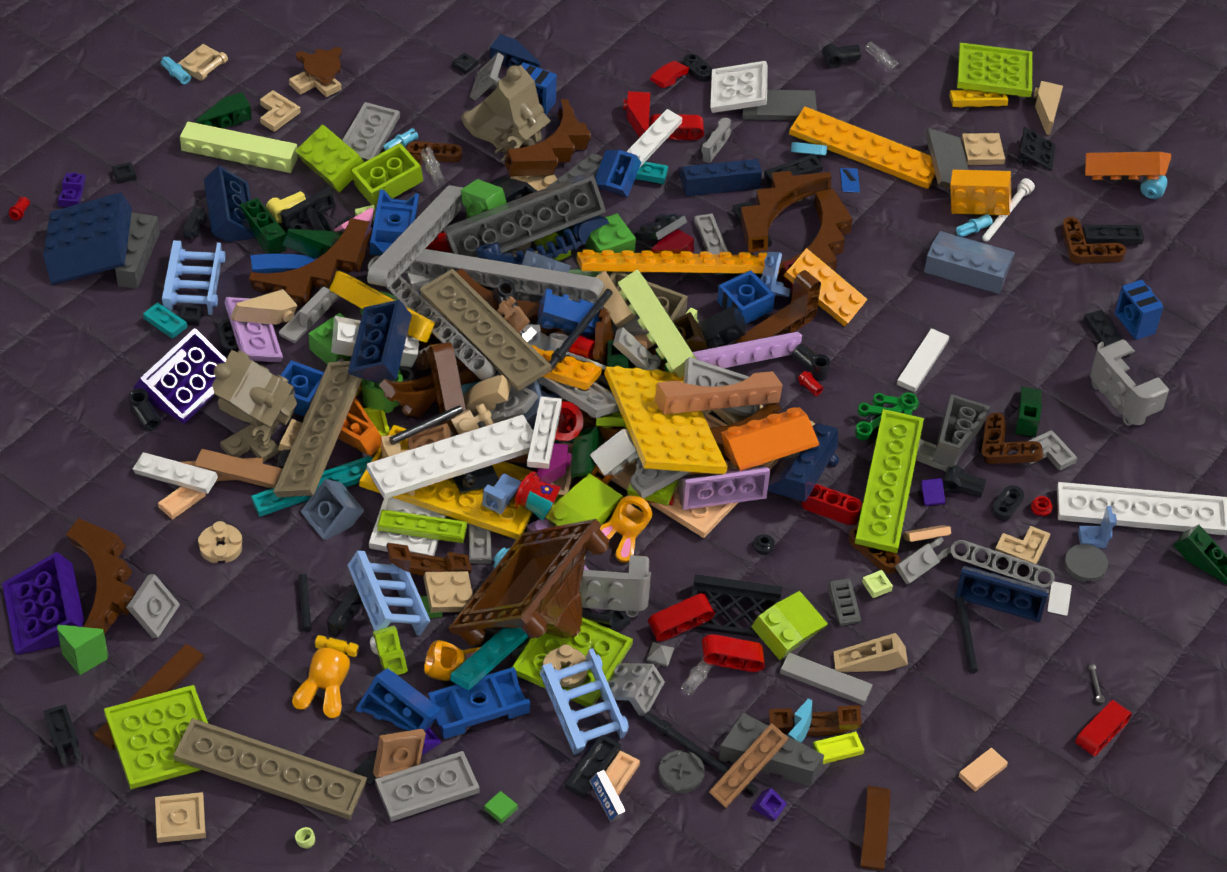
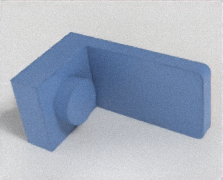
M768 252L760 280L776 296L789 297L791 289L783 287L784 283L776 281L782 253Z
M503 474L494 487L487 484L483 490L482 506L502 514L517 493L521 481Z
M1106 506L1101 526H1079L1080 544L1093 545L1097 548L1107 547L1108 541L1112 539V528L1116 526L1117 522L1116 514L1112 512V506Z

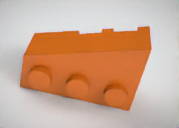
M354 397L338 439L371 457L381 447V435L356 397Z

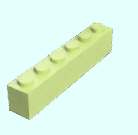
M187 122L180 135L181 151L291 173L298 159V154L295 151L297 144L198 123Z
M637 269L618 282L622 289L619 293L625 302L627 300L630 301L629 309L634 316L638 314L640 317L637 321L642 329L645 330L647 328L649 331L646 335L650 342L658 345L656 351L661 359H667L668 362L665 365L670 373L673 374L675 372L681 378L684 376L685 360L688 357L694 359L696 357L645 278Z

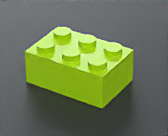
M323 124L295 150L303 163L338 193L353 180L351 170L364 163L358 153Z
M401 143L351 170L354 185L375 208L377 207L380 189L385 190L390 198L393 199L423 182L421 166Z

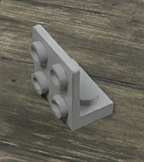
M620 663L613 671L614 674L608 682L615 700H629L638 715L644 716L652 707L665 681L654 664Z

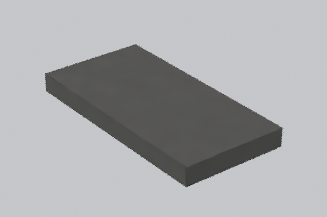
M767 90V105L742 108L743 119L796 120L804 106L817 111L815 91Z
M928 128L925 135L938 186L950 189L952 170H969L960 137Z

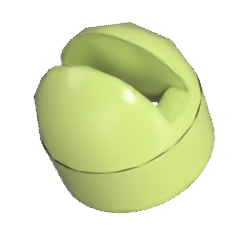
M304 827L296 832L295 839L300 847L308 849L314 845L315 835L311 828Z

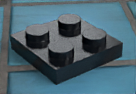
M660 214L654 217L653 222L642 224L640 229L634 232L636 240H659L686 224L687 220L685 215Z

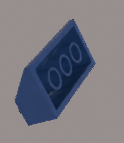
M758 159L678 167L685 196L760 189L762 170Z
M218 165L204 178L212 234L226 242L255 239L256 237L240 207V204L251 200L248 181Z
M400 300L364 307L348 369L350 375L375 383H381L384 379L390 381L397 379L412 316Z
M820 423L813 425L812 427L819 441V446L785 456L769 481L767 491L806 502L838 447V428Z
M964 565L955 598L963 596L966 602L1040 623L1049 589Z

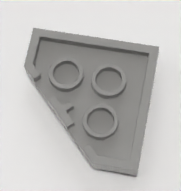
M511 385L507 402L496 403L495 409L489 410L492 414L491 419L493 423L525 414L539 396L526 387L517 391ZM483 421L477 423L480 426H485Z
M638 458L636 471L632 475L630 482L641 498H645L690 472L644 469L640 458Z

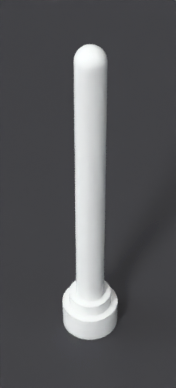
M1024 178L1018 184V192L1011 199L1010 213L1023 196L1029 195L1034 190L1035 185L1030 179ZM999 215L983 235L982 240L988 242L1009 215Z

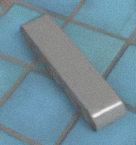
M965 540L955 541L951 546L952 555L959 560L1036 586L1049 587L1055 580V575L1049 568ZM960 543L967 547V552L964 556H959L956 553V546ZM980 550H984L988 555V559L984 563H980L976 558V554ZM1001 557L1006 558L1009 562V566L1005 570H1001L997 566V561ZM1021 564L1027 565L1030 569L1026 577L1018 574V567ZM1042 571L1048 572L1051 576V580L1047 584L1039 581L1038 577Z

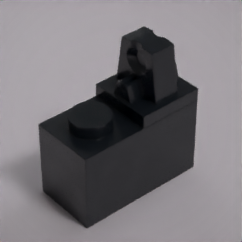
M734 306L699 322L708 349L727 346L730 342L746 335L744 316Z

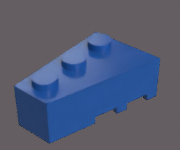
M546 289L539 302L536 324H540L546 329L560 328L563 332L572 333L594 303L582 299L579 302L569 300V295L562 294V297L552 294V290ZM600 311L582 332V335L589 337L595 335L596 322H601V319L598 318Z
M389 668L376 675L355 711L360 713L366 712L374 715L376 719L392 722L394 726L408 731L417 729L427 730L442 710Z

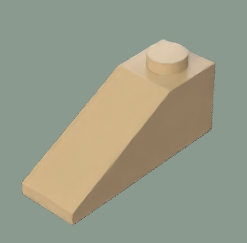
M1041 81L1040 87L1035 88L1033 98L1036 99L1035 108L1045 133L1050 135L1063 86Z
M282 289L236 303L231 319L233 321L276 325L289 322L294 317L298 305Z
M896 633L834 651L835 670L839 672L889 671L908 665L906 647Z

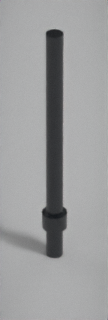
M610 289L604 291L561 347L552 353V358L549 361L552 370L565 359L567 351L612 296L613 292Z
M649 711L644 715L643 719L656 727V731L663 736H669L724 775L730 769L673 729L672 724L666 720H660ZM750 782L744 790L754 796L759 788Z

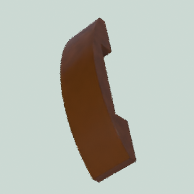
M389 542L386 545L390 562L400 569L416 575L424 576L425 572L468 571V574L472 572L469 557L465 554L448 552L446 557L442 558L410 553L408 545Z
M860 705L837 706V711L812 712V720L806 736L834 735L862 727ZM792 708L769 709L770 724L772 723L783 734L788 735L795 727V713H792Z
M867 785L860 868L884 871L890 815V788Z

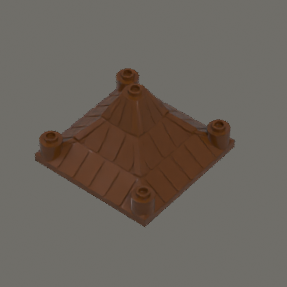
M597 519L522 533L448 629L453 635L459 634L469 646L480 645L485 640V629L493 627L521 628L530 638H539L544 633L562 638H574L581 631L580 627L582 625V602L579 590L585 565L584 557L588 550L592 555H602L609 548L610 540L600 530L602 525Z

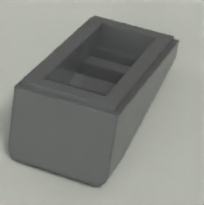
M851 580L831 581L828 587V594L839 625L845 626L861 623ZM846 613H853V615L843 616Z

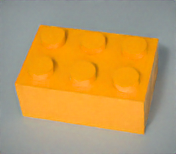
M952 170L950 184L952 214L1010 215L1011 171Z

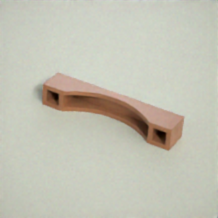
M773 371L754 373L742 382L726 386H697L680 381L658 382L655 402L663 414L779 403L783 385Z

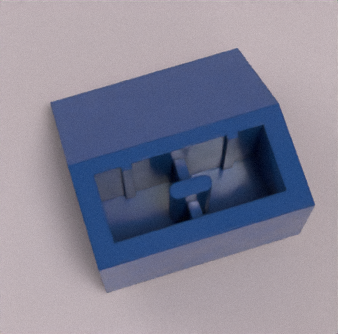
M606 150L595 176L598 188L628 197L642 163L638 156L622 150Z

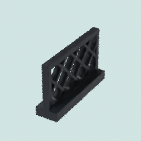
M695 574L692 597L697 595V593L706 594L710 598L708 600L709 603H714L720 611L715 613L711 620L694 627V629L760 638L751 627L754 621L748 614L756 609L762 614L765 612L761 608L763 604H776L780 602L782 586ZM721 597H728L732 603L723 608L717 600ZM743 600H750L754 606L745 611L739 603ZM736 606L741 614L732 619L726 611ZM723 614L729 622L722 626L718 625L714 619ZM744 617L751 624L746 629L740 628L736 624Z

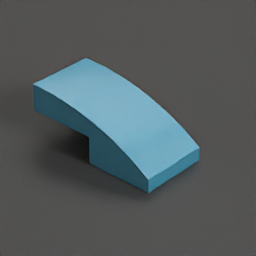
M809 698L795 713V727L788 733L789 737L800 743L805 739L812 720V700Z

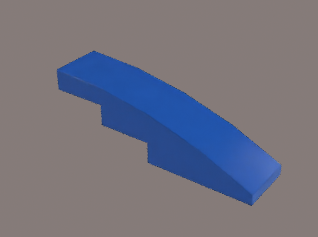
M297 254L250 255L252 272L265 274L282 273L298 269L317 259Z

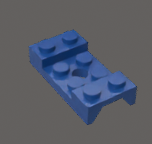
M380 189L370 241L371 255L381 256L415 221L419 205V194L415 193L408 200L391 199L385 190Z
M514 667L484 676L470 690L456 684L428 693V699L442 709L435 720L443 739L465 733L466 727L504 715L511 719L530 713V701L525 699L520 689ZM477 697L485 699L483 703H475L473 700Z

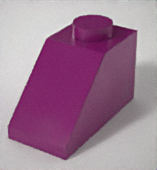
M554 443L549 469L538 468L537 476L540 477V481L551 484L565 475L566 467L571 466L572 454L568 453V445Z

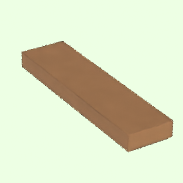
M201 449L194 464L195 467L216 472L219 476L272 489L275 488L283 470L282 468Z
M771 723L714 785L709 793L727 808L785 745L789 738Z

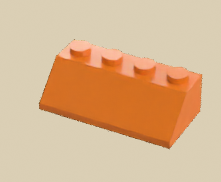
M1164 152L1086 153L1085 176H1091L1092 180H1103V176H1110V180H1122V176H1129V180H1140V176H1147L1149 180H1158L1159 176L1166 175L1171 154Z
M793 407L786 412L771 414L767 418L752 420L745 425L733 426L721 432L725 455L739 471L819 446V441L808 415L800 407Z

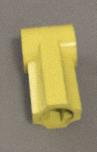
M300 191L282 200L272 198L267 202L265 208L278 223H282L280 213L306 200V198Z

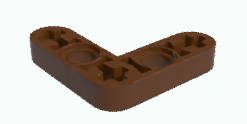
M413 141L407 146V151L419 163L421 170L423 160L455 163L462 159V148L456 144ZM433 150L439 151V153L432 154L430 152Z
M1066 217L1063 220V237L1069 258L1074 263H1112L1124 260L1126 255L1124 245L1120 243L1086 244L1080 221L1075 217ZM1076 238L1079 240V242H1074L1070 239ZM1094 251H1099V252H1101L1103 255H1096V254H1094L1093 252H1094Z
M995 412L986 418L982 445V455L986 463L1037 462L1043 458L1042 445L1037 441L1004 443L1006 421L1003 414ZM992 436H999L997 440H989ZM1011 450L1018 451L1015 455H1008V452Z
M859 523L854 526L849 534L848 541L850 545L883 572L888 574L896 573L897 569L895 566L900 563V557L894 552L879 549L880 552L872 553L869 551L871 547L855 544Z

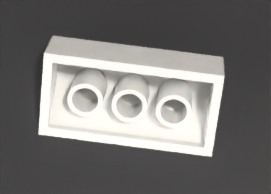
M339 316L334 317L331 353L352 356L360 320ZM408 334L400 366L412 368L418 356L419 340Z

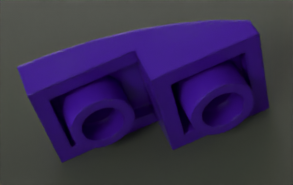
M75 172L66 173L62 182V192L58 198V206L71 207L80 204L86 175Z

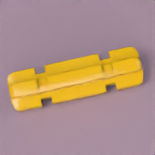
M318 635L315 640L316 648H332L344 654L347 653L348 656L356 657L359 651V645L350 642L347 644V641L334 638L327 639L326 636Z

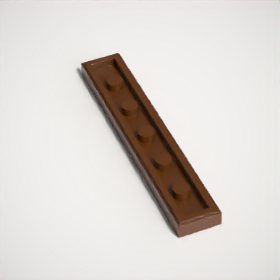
M186 643L127 702L174 690L204 660V654ZM106 722L94 734V737L97 741L113 750L115 744Z

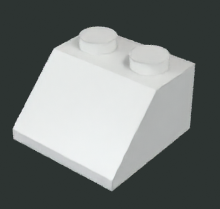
M628 429L620 430L590 454L604 476L619 474L624 469L622 466L627 462L632 463L639 458Z

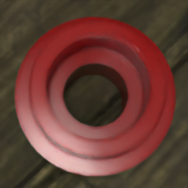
M1045 496L1036 497L1031 503L1032 512L1038 516L1049 515L1052 511L1050 499Z

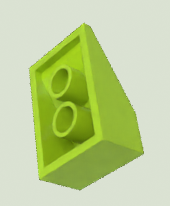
M589 473L558 500L546 518L553 527L597 519L603 525L623 496Z
M798 591L774 604L759 615L751 627L776 657L781 660L788 653H791L826 627L828 623L806 597Z

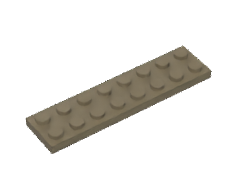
M454 269L449 270L420 288V294L517 391L522 390L552 370L551 364Z
M350 361L328 363L273 491L277 497L314 495L362 378L348 373Z
M193 718L174 753L175 761L351 820L367 781V777Z

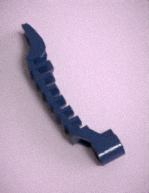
M595 216L574 224L573 234L570 229L563 230L568 242H564L562 236H557L555 239L558 246H554L553 242L549 241L546 243L547 250L544 249L543 245L536 246L537 252L549 258H556L562 253L567 254L569 253L568 251L576 250L578 246L585 244L593 230L609 224V221L603 216ZM498 242L486 244L476 249L478 258L518 265H522L524 260V253L521 250L515 252V257L509 252L501 253ZM532 248L525 249L526 251L534 252Z

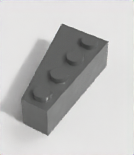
M132 212L125 265L115 268L118 286L138 289L160 234L158 216Z
M951 394L944 411L932 461L953 467L983 427L991 406Z
M743 713L721 744L719 761L726 763L727 760L736 762L765 731L768 725ZM787 736L789 740L760 772L768 775L769 773L777 774L782 779L811 786L822 769L824 755Z

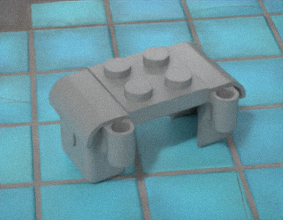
M1120 340L1103 347V342L1099 343L1090 372L1093 388L1099 389L1111 402V405L1123 414V421L1127 426L1144 424L1147 416L1163 410L1169 392L1168 387L1160 378H1155L1136 386L1133 380L1125 373L1130 368L1121 359L1123 356L1135 352L1126 340Z
M630 555L629 573L583 570L579 590L582 608L626 611L629 617L638 616L639 611L645 610L649 602L651 580L649 558L646 556Z

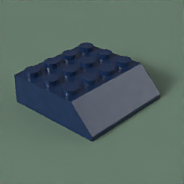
M121 192L50 212L43 257L52 285L125 265L132 207Z

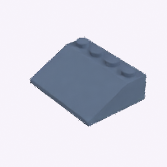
M940 231L927 255L924 273L1000 294L1015 252Z

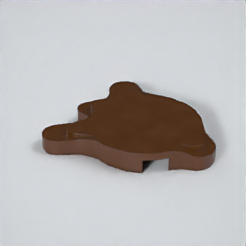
M334 47L328 51L316 49L315 54L299 51L296 53V59L304 65V72L308 77L309 75L313 76L315 81L323 86H328L335 78V74H340L341 63L339 58L342 55V49L340 47Z
M602 308L598 316L602 322H596L593 359L608 367V340H613V324L608 309Z

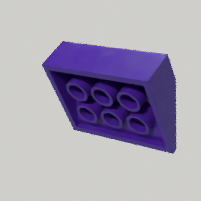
M194 328L146 372L133 388L144 389L148 393V399L152 405L185 424L215 396L212 387L216 378L214 376V368L219 363H225L226 358Z
M58 552L2 583L14 650L17 655L59 646L58 625L84 626L85 621L73 564Z

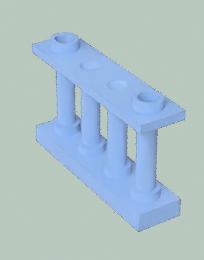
M173 240L162 296L165 308L172 312L173 305H177V303L207 304L208 315L213 314V308L217 307L218 304L216 291L221 263H225V251H222L221 243H217L215 253L192 252L182 249L181 241ZM185 259L214 261L213 267L183 266L181 262L185 261ZM182 274L211 275V280H210V281L180 280L179 275H181V276H182ZM180 288L209 290L208 296L177 295L176 290Z
M357 551L347 566L374 631L387 628L390 623L412 624L416 635L420 636L430 623V619L410 572L400 569L393 563L391 565L370 563L365 551ZM374 572L390 573L393 581L377 580ZM381 589L397 590L400 598L385 597ZM388 606L405 607L407 614H391Z
M594 649L588 651L586 655L587 661L561 670L554 669L552 664L549 663L543 665L540 671L541 678L573 755L582 753L586 746L585 744L591 739L617 731L619 738L622 739L625 737L627 729H629L627 719L621 715L602 671V660L598 654H595ZM591 669L595 679L594 682L568 691L562 690L559 683L561 679ZM596 690L600 691L604 702L578 711L571 710L568 704L570 699ZM608 710L613 721L612 723L586 732L579 731L576 724L578 720Z

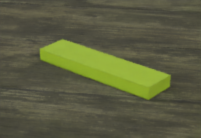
M384 509L381 510L377 525V531L457 543L464 542L467 522Z

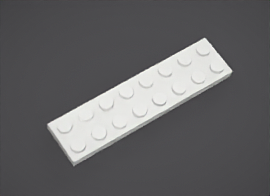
M520 415L367 463V471L383 498H391L528 454L533 429L525 417Z
M1058 482L1057 485L1058 520L1101 524L1106 506H1112V512L1116 514L1117 526L1185 532L1199 524L1207 534L1227 535V497Z

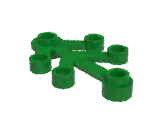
M909 392L904 393L900 397L876 393L872 400L873 405L861 403L857 413L862 417H866L869 414L882 416V411L885 409L899 413L904 411V414L912 415V412L918 408L919 402L916 395ZM884 403L896 405L893 408L882 407ZM881 416L870 423L865 421L859 422L855 429L856 437L862 441L869 439L872 431L879 427Z

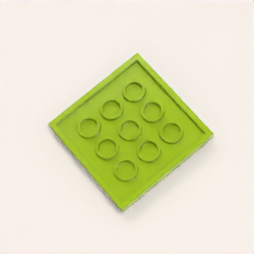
M960 43L957 88L978 90L984 93L994 92L1001 95L1010 94L1019 97H1031L1032 51Z
M582 617L581 631L574 638H562L544 633L539 638H531L512 667L515 668L517 676L546 689L540 675L546 655L562 645H570L573 649L580 651L585 657L590 649H594L595 654H598L602 660V671L607 682H609L616 666L622 662L631 648L633 639ZM564 665L561 669L567 668L569 666ZM591 669L587 671L586 680L580 686L595 681ZM561 686L562 690H564V689H565L566 691L571 690V689H569V686H568V687H563V686ZM599 690L570 700L585 707L595 705L601 693Z
M194 685L104 708V715L130 790L201 770L174 760V753L191 719L208 723Z

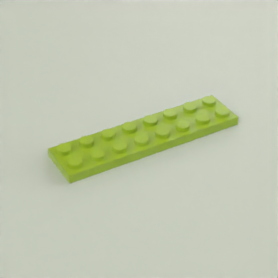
M883 409L855 544L897 553L924 418Z

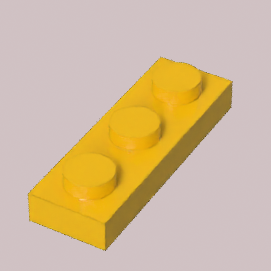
M950 90L949 95L952 106L959 108L969 106L999 107L1007 106L1008 104L1007 94L1001 95L994 92Z

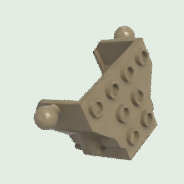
M521 65L519 67L510 66L507 69V75L497 82V88L483 102L471 111H465L461 116L464 126L473 136L492 143L497 148L495 150L496 154L498 152L504 154V157L501 159L502 162L506 160L508 149L523 148L537 144L542 139L541 130L550 122L539 103L535 81Z
M231 350L225 363H219L214 368V376L216 378L212 387L215 396L219 397L218 405L220 411L235 419L254 425L256 427L252 432L254 441H257L258 437L264 436L262 442H264V446H267L279 423L286 425L297 405L294 386L288 384V380L283 376H275L266 367L250 360V356L245 352Z

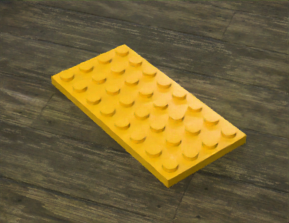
M620 366L606 367L605 377L644 469L726 474L728 467L702 411L663 414L655 402L658 382L680 381L684 383V376L679 378L675 372L671 374L670 372L658 369L643 370L641 368L629 369Z
M393 425L387 436L395 435L406 429ZM408 438L400 441L401 450H409ZM381 447L371 462L383 459ZM504 461L492 465L499 479L503 474H507L522 482L528 474L533 472ZM366 469L359 480V486L380 493ZM453 478L415 489V496L403 493L392 497L514 539H518L524 532L533 515L526 507L523 508L518 505V509L515 508L516 494L502 514L482 506L483 490L485 488L460 493Z

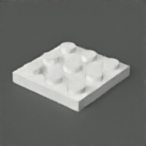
M761 61L712 69L710 107L712 113L767 105V62Z
M392 497L384 499L369 541V548L388 552L386 545L389 542L408 545L410 553L434 556L439 542L437 539L377 531L381 510L445 519L447 516Z

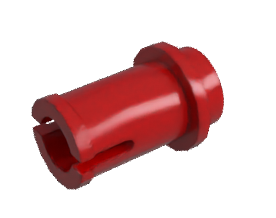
M19 197L16 204L9 208L11 219L19 220L23 218L25 210L30 206L28 198Z
M804 371L798 377L799 384L805 386L814 396H818L824 387L812 377L813 374L811 372Z

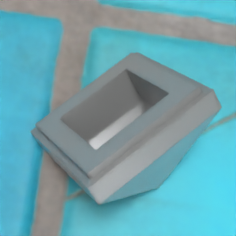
M653 642L646 661L668 667L674 648Z

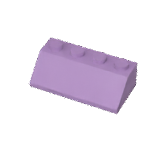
M761 465L739 471V469H728L726 474L703 473L685 475L678 481V494L683 510L765 499L767 497L770 469Z

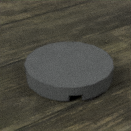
M1075 545L1066 553L1064 560L1065 569L1072 578L1078 581L1096 582L1102 579L1107 572L1108 560L1106 555L1093 545Z
M676 750L668 753L660 762L658 769L659 779L662 785L672 792L689 793L695 791L704 779V765L701 759L694 753Z

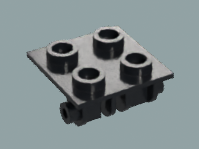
M1024 127L1018 161L1024 165L1033 160L1052 170L1055 144L1038 135L1035 131Z
M492 465L453 477L460 493L483 489L487 484L493 487L499 480Z

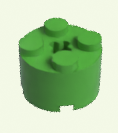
M400 370L398 371L397 379L393 380L394 382H403ZM362 379L361 386L364 406L389 413L394 410V407L399 405L396 400L392 402L383 395L384 390L379 386L381 383Z

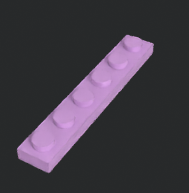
M799 332L692 353L697 360L721 368H728L792 355L796 346L802 342V335Z

